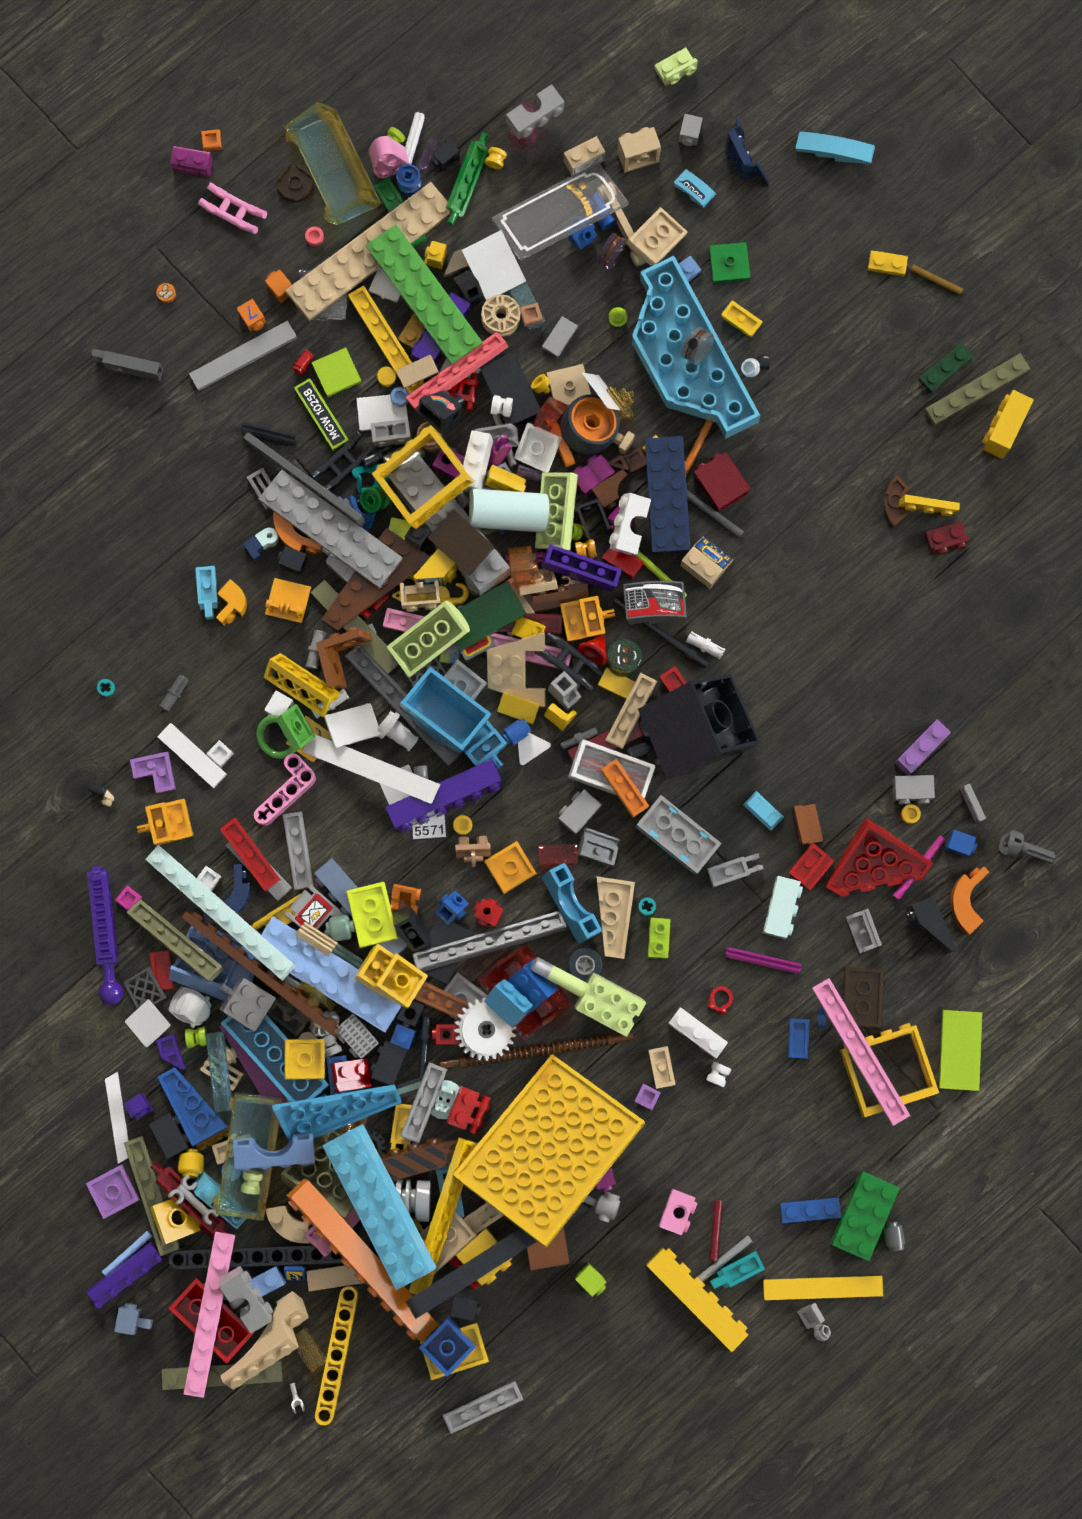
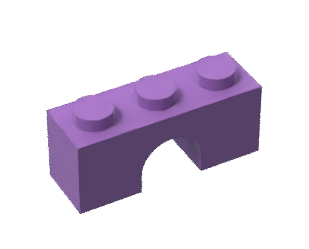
M937 719L894 763L909 776L951 732Z

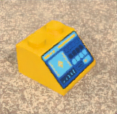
M438 548L414 575L415 583L423 582V585L434 584V580H438L439 586L446 585L447 582L451 583L457 576L456 563Z

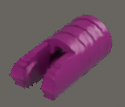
M506 434L501 435L492 446L488 466L500 465L512 449V446L509 443L507 444L509 438Z

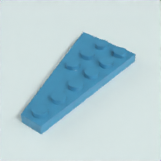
M395 1085L276 1104L272 1105L290 1143L295 1134L313 1133V1139L400 1104L402 1101Z

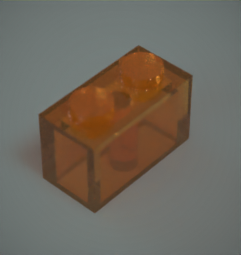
M531 546L508 548L512 586L535 584V576H538L536 553L532 554Z

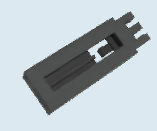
M92 350L95 361L103 363L107 370L161 381L163 368L158 362L109 351Z

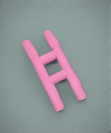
M210 182L207 189L223 199L222 204L218 208L201 198L198 205L240 229L256 234L258 227L242 219L246 212L261 218H266L267 212L240 200ZM230 203L240 207L235 217L226 213Z

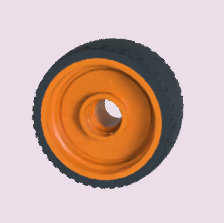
M586 394L575 399L566 408L561 418L560 431L565 443L578 453L593 455L602 452L613 442L619 430L620 419L617 410L608 409L598 395Z

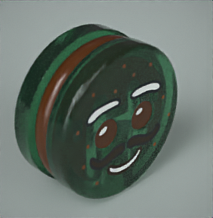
M620 639L610 645L607 651L606 665L613 674L620 677H628L639 669L642 661V651L635 642L628 639Z

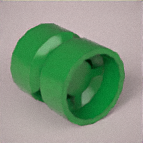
M380 484L365 489L360 496L362 507L371 513L388 508L393 504V501Z

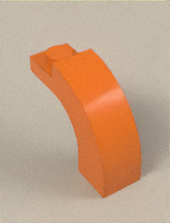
M273 513L275 529L285 546L300 552L306 549L305 551L310 554H322V546L312 539L299 535L294 530L292 524L277 513Z
M976 867L969 874L970 879L965 874L962 875L955 883L951 892L950 909L952 917L966 936L970 935L983 922L971 906L970 895L975 885L989 873L985 867L980 869Z

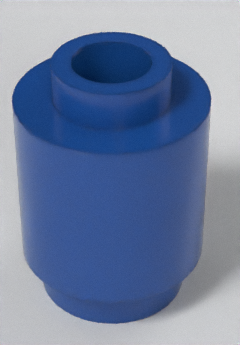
M524 719L517 720L503 729L504 734L502 737L508 745L511 743L514 746L529 736L528 733L531 732V729Z

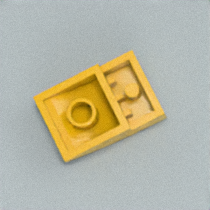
M377 944L369 952L354 979L384 998L408 1008L428 975L397 953L393 955Z

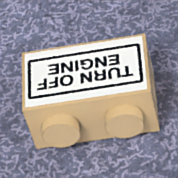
M597 136L564 152V163L572 177L605 161V150Z

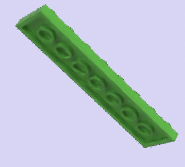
M397 224L366 244L370 254L450 364H454L483 343Z

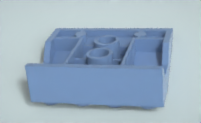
M192 925L186 937L223 967V971L211 983H208L177 957L175 964L170 968L169 980L225 1001L227 995L218 990L219 987L223 988L220 986L222 983L232 989L240 976L250 982H253L255 977L253 973ZM217 931L219 935H226L227 937H229L233 941V946H235L236 948L240 946L245 951H247L248 954L246 956H248L251 960L253 958L257 959L233 936Z

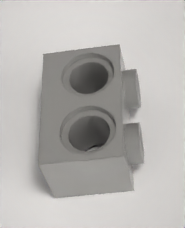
M408 419L371 423L374 448L406 444L411 440Z

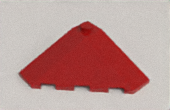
M865 818L825 886L840 896H847L851 891L861 890V892L875 890V886L883 884L888 886L903 883L902 880L914 878L915 881L921 880L933 862L884 828Z

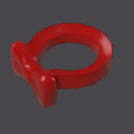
M723 986L716 987L710 993V1003L707 1007L726 1014V1009L733 1001L732 992ZM720 990L725 991L729 996L728 1003L721 1008L717 1007L714 1001L715 993Z

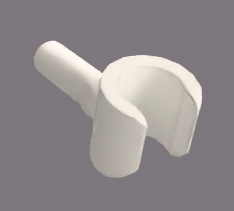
M295 1383L290 1384L293 1395L291 1406L296 1414L295 1407L297 1405H301L303 1411L305 1408L303 1401L297 1395Z

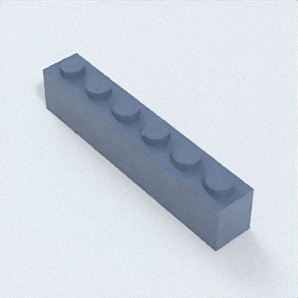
M331 858L315 872L317 876L315 880L322 888L324 886L330 891L328 895L334 902L338 900L341 903L342 907L340 909L345 915L352 916L346 891L358 887ZM398 933V939L379 943V945L393 955L396 953L400 955L408 948V945Z

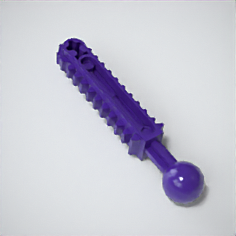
M94 866L92 871H87L96 962L97 965H102L104 979L98 995L104 1004L115 1005L121 1001L123 989L115 981L114 964L119 962L108 869H103L102 866Z

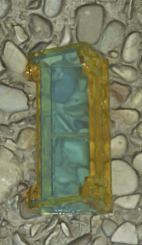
M317 102L283 126L287 139L291 143L294 142L298 145L327 206L324 208V217L328 222L340 225L381 205L379 197L335 108Z
M235 1093L234 1097H230L229 1109H232V1117L219 1197L215 1196L213 1203L216 1214L264 1221L272 1166L269 1169H250L263 1173V1178L259 1182L261 1187L260 1194L241 1192V1184L245 1180L243 1178V1171L235 1169L233 1140L254 1138L257 1145L262 1149L275 1151L279 1121L272 1105L282 1104L283 1098Z

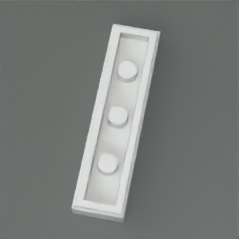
M170 723L158 736L160 740L213 788L227 775L173 724Z

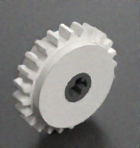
M482 998L481 1003L478 999H475L474 1005L470 1002L467 1003L468 1009L462 1007L463 1015L457 1014L460 1021H455V1024L459 1026L454 1029V1032L459 1033V1035L455 1039L461 1040L458 1044L459 1047L465 1046L464 1053L471 1051L470 1057L472 1058L477 1054L478 1060H481L482 1056H484L486 1061H488L489 1056L496 1059L497 1053L502 1056L503 1049L509 1050L507 1047L508 1043L513 1044L510 1038L516 1037L512 1030L517 1029V1027H510L484 1002L486 998ZM488 1024L489 1026L487 1029L489 1030V1032H484L482 1034L483 1029L481 1027L483 1025L487 1026Z

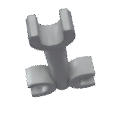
M190 1176L183 1177L181 1184L177 1189L170 1191L168 1197L170 1198L177 1194L179 1198L175 1203L176 1205L182 1203L185 1198L203 1215V1222L206 1225H210L212 1222L208 1219V1215L212 1214L214 1217H217L219 1215L218 1212L213 1209L208 1210L190 1192V1190L196 1187L197 1183L194 1182L191 1186H188L186 1181Z

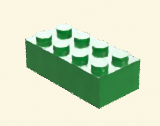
M860 1171L830 1244L869 1261L900 1188L864 1171Z

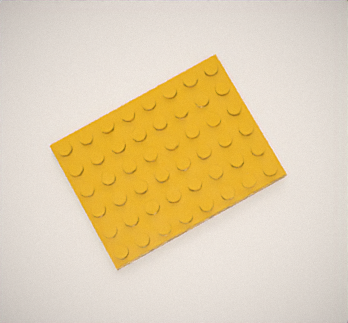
M551 1054L455 1171L453 1176L547 1248L644 1126L645 1121Z

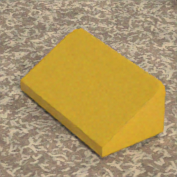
M503 692L497 712L518 720L524 719L527 723L533 724L539 704Z

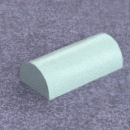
M470 489L469 524L474 528L544 532L546 530L549 516L547 494Z

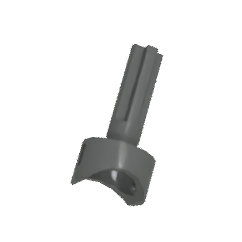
M1012 830L1000 839L998 849L1007 856L1014 858L1021 852L1052 863L1053 859H1055V852L1023 842L1024 835L1021 832Z

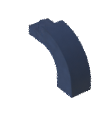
M234 864V889L231 896L224 901L238 915L247 906L252 892V884L244 883V880L248 878L247 869H244L242 864ZM204 912L205 924L218 925L216 921Z

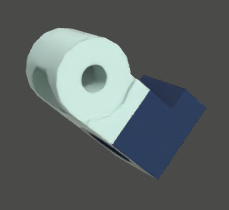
M266 528L243 543L245 550L255 563L261 559V552L268 547H274L278 544L279 537L277 531L274 528Z

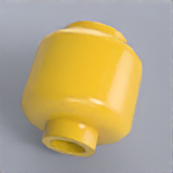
M187 1149L186 1152L179 1155L178 1172L182 1177L189 1175L188 1179H197L204 1170V1156L198 1153L197 1149Z

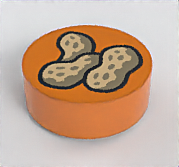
M163 283L157 288L156 293L161 302L170 303L175 299L176 291L171 284Z

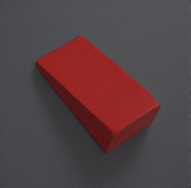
M610 548L602 557L612 566L622 569L621 572L631 580L634 579L644 565V562L637 557L614 551Z

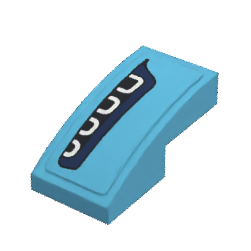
M686 169L674 181L675 187L688 194L692 201L703 208L716 195L707 184Z

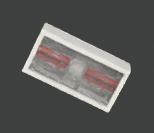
M582 740L579 743L568 775L569 779L617 795L600 771L604 766L617 759L643 798H645L656 765L586 740Z

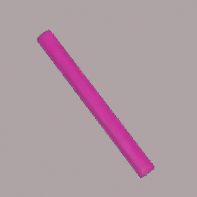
M939 836L925 853L924 857L931 860L945 842V839ZM914 878L904 880L893 894V897L899 900L913 883Z

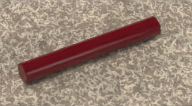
M720 1200L714 1201L710 1260L718 1261L722 1201Z

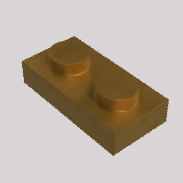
M414 313L398 338L400 343L411 349L416 342H420L422 339L421 334L425 329Z

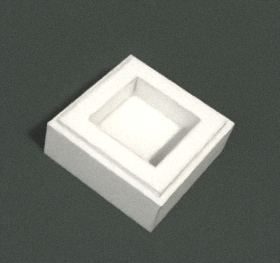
M219 740L206 755L218 766L222 767L234 753Z
M207 866L204 867L197 877L211 892L222 878Z

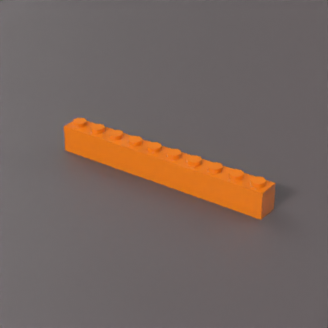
M303 1179L286 1195L290 1199L289 1205L295 1211L299 1209L303 1213L301 1218L309 1226L312 1224L316 1228L314 1232L322 1240L325 1238L330 1243L328 1248L335 1255L339 1253L343 1258L341 1262L348 1269L352 1268L356 1272L354 1274L356 1279L360 1283L365 1282L369 1286L367 1291L374 1298L378 1296L382 1301L380 1305L387 1312L391 1311L395 1315L393 1317L395 1322L399 1326L404 1325L408 1329L406 1334L413 1341L417 1339L423 1342L439 1324L428 1312L415 1319L405 1302L413 1297L404 1286L398 1290L395 1289L382 1261L308 1180Z

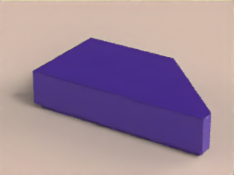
M173 1034L157 1039L156 1043L161 1059L182 1070L186 1069L176 1035Z

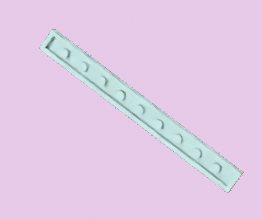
M159 845L145 859L282 981L296 966Z

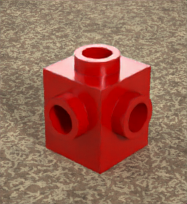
M488 898L487 900L482 899L481 902L478 901L473 912H475L474 917L477 918V923L485 927L489 924L495 928L504 909L497 906V901ZM490 910L491 913L489 915H485L484 911Z

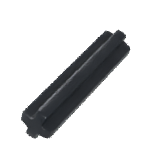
M245 422L241 426V432L244 434L250 433L256 437L288 445H294L296 441L294 434Z

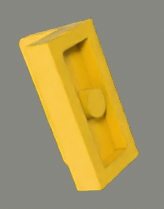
M492 465L484 485L500 491L524 492L526 479Z

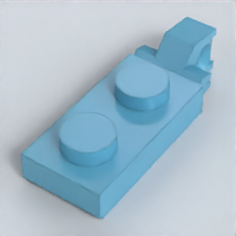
M215 566L196 567L198 604L200 610H205L206 620L214 619V609H218Z

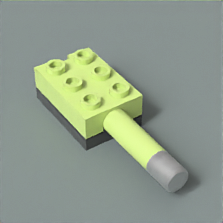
M539 957L531 965V971L577 995L573 1003L576 1010L626 1037L634 1025L632 1019L635 1015H640L646 1004L642 997L594 971L590 973L587 981L584 982Z

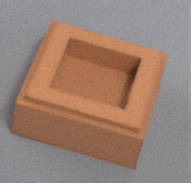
M538 302L520 307L525 327L543 322Z

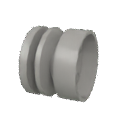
M398 1179L395 1187L409 1214L415 1213L416 1222H429L431 1180H418L416 1189H412L411 1181L407 1180L406 1189H404L402 1179Z

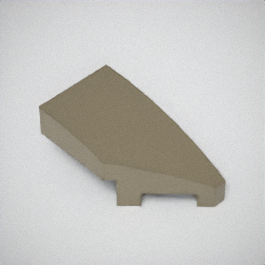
M463 249L453 253L443 274L444 278L456 275L460 270L470 268L462 252Z

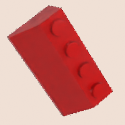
M197 1278L168 1308L194 1333H196L205 1288ZM223 1302L213 1351L228 1363L255 1332L250 1333L243 1321Z

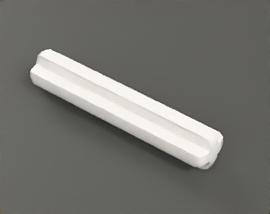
M416 112L405 147L410 164H412L425 119L424 114Z

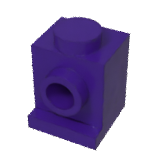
M139 1093L123 1104L131 1118H135L137 1121L154 1110L144 1093Z

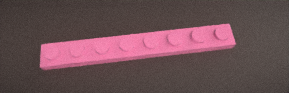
M830 978L813 987V992L892 1126L909 1117V1112Z
M215 1232L184 1389L185 1395L202 1398L205 1395L224 1293L219 1287V1279L229 1271L235 1235Z

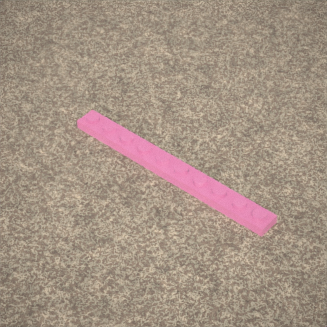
M387 608L383 628L405 633L423 619L424 616ZM496 633L491 635L495 642L493 647L521 640ZM545 645V651L550 652L556 658L562 650ZM525 651V661L558 669L535 654V651ZM568 654L563 661V663L566 664L568 667L571 660V654Z

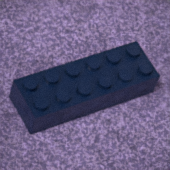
M683 436L645 438L648 499H651L649 517L652 555L689 552L690 535Z

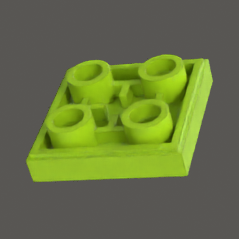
M346 348L312 362L327 397L361 383L359 374Z

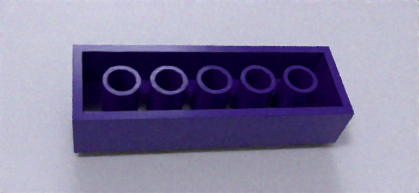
M491 759L438 783L440 786L432 804L416 797L408 796L386 806V809L396 831L405 833L412 829V825L417 823L423 825L429 822V818L432 816H443L447 814V810L450 808H454V810L461 808L465 805L464 802L470 799L473 802L482 798V794L486 792L491 794L500 790L499 787L502 786V780Z

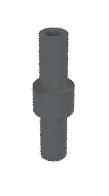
M595 727L584 733L579 732L573 735V738L560 743L561 747L565 750L576 744L579 745L582 740H587L597 735L598 732Z

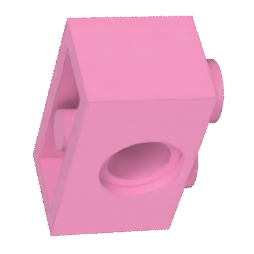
M672 1189L659 1227L679 1235L687 1232L690 1221H688L689 1214H693L697 1206V1202H694L695 1197ZM677 1207L684 1209V1215L681 1218L674 1217L673 1211Z

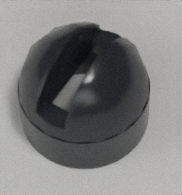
M769 354L760 355L757 358L760 369H769Z

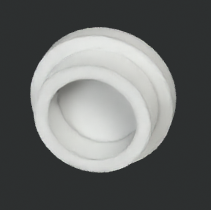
M749 358L742 363L741 370L745 376L754 377L758 374L760 365L756 359Z

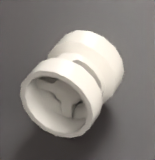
M494 395L491 414L497 415L500 413L505 417H510L513 398L507 397L503 399L500 396Z
M713 1062L711 1066L712 1071L708 1074L706 1080L724 1087L726 1084L725 1078L730 1074L731 1069Z

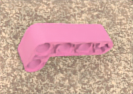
M289 754L284 759L285 767L293 776L255 810L254 819L260 825L268 826L315 783L316 776L314 772L297 754ZM292 759H297L299 762L295 768L289 767V762ZM305 773L311 774V779L308 782H303L301 779ZM290 786L297 787V792L294 795L287 793ZM276 799L283 800V804L279 808L273 807V802ZM268 806L274 811L273 814L267 808ZM262 812L266 814V820L261 819L260 814Z

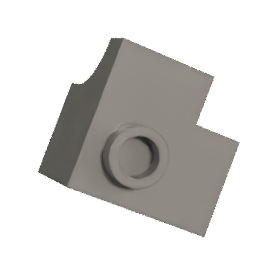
M565 671L551 682L548 688L552 696L566 710L582 697L577 691L580 685Z

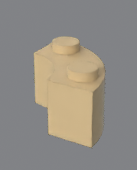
M288 1205L266 1209L270 1224L282 1237L297 1243H310L304 1235L311 1227L305 1221L296 1219L290 1213Z

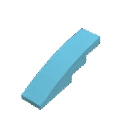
M799 132L795 149L797 152L815 153L816 157L834 158L838 162L871 164L875 146L838 136Z

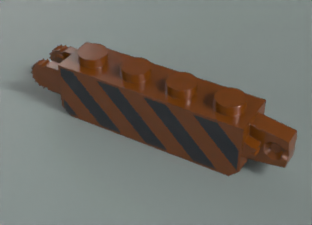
M431 1138L426 1140L425 1144L418 1145V1143H413L406 1146L407 1149L399 1150V1148L389 1150L388 1154L382 1155L380 1158L392 1181L445 1167L447 1158L453 1156L458 1141L442 1142V1139Z

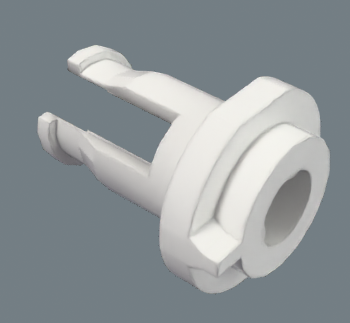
M390 711L377 728L380 732L378 737L383 739L386 735L407 748V751H410L419 737L414 736L410 730L397 720L400 714Z

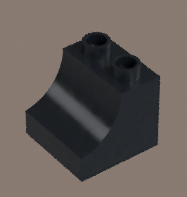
M731 674L690 681L638 708L642 718L640 721L641 730L647 738L651 739L656 751V766L666 775L667 780L688 775L712 763L742 753L761 744Z

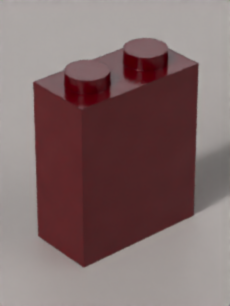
M726 452L723 454L717 453L711 458L710 462L707 464L701 463L695 468L694 479L718 513L750 492L751 488Z

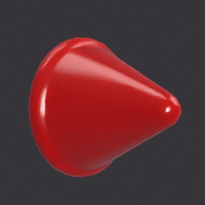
M599 635L578 646V651L592 659L598 666H603L607 663L608 657L604 635Z

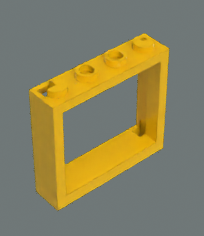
M431 425L424 428L415 439L409 440L400 451L393 453L387 462L380 464L376 471L372 473L407 522L415 529L420 527L475 482L437 430ZM434 438L460 472V475L410 514L384 478Z
M910 1023L899 1026L900 1030L893 1033L890 1029L880 1032L881 1036L874 1038L873 1035L865 1037L868 1045L873 1046L910 1033L928 1087L900 1096L903 1104L939 1093L916 1025L910 1026ZM844 1044V1049H841L840 1053L862 1117L883 1112L880 1104L866 1107L848 1054L849 1051Z

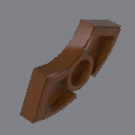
M898 475L890 482L884 496L885 515L893 528L908 516L905 508L899 507V499L910 488Z

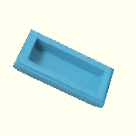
M757 791L743 804L770 831L784 818Z

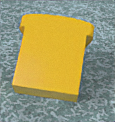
M552 703L544 716L559 727V729L564 730L577 715V712L572 710L567 715Z

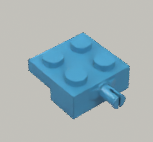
M487 720L463 752L474 766L492 759L498 770L504 764L497 755L507 746V743Z

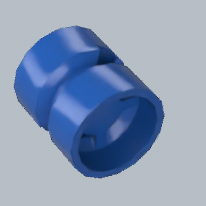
M412 164L402 165L396 172L398 190L402 195L411 197L421 190L420 172Z

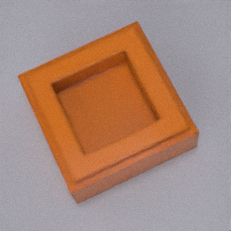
M220 129L201 131L204 151L222 149Z

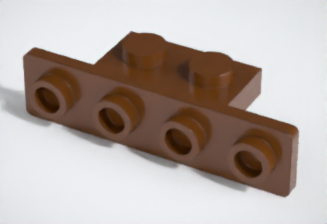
M579 583L569 586L557 585L558 589L523 596L535 612L557 608L562 603L589 598L587 583Z

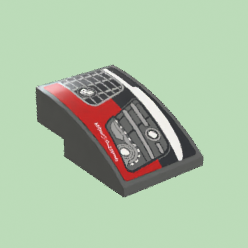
M647 581L623 584L626 620L630 625L644 622L656 624L687 619L683 582Z

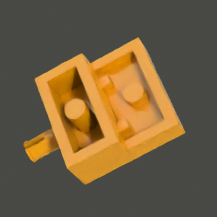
M598 596L560 604L567 642L605 634L604 618L615 617L614 609L602 611Z
M185 799L145 807L148 824L137 826L139 834L151 832L153 843L156 846L194 837Z

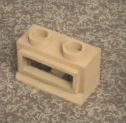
M434 580V584L423 585V582H416V585L404 586V583H400L402 609H406L407 612L417 611L421 607H425V610H434L440 605L438 580ZM435 593V600L407 602L406 595Z

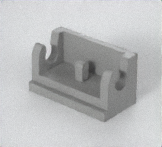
M511 423L475 429L478 432L489 433L494 440L493 445L501 435L506 434L509 438L507 444L509 443L512 447L519 446L518 429Z
M869 909L846 917L859 953L882 945Z

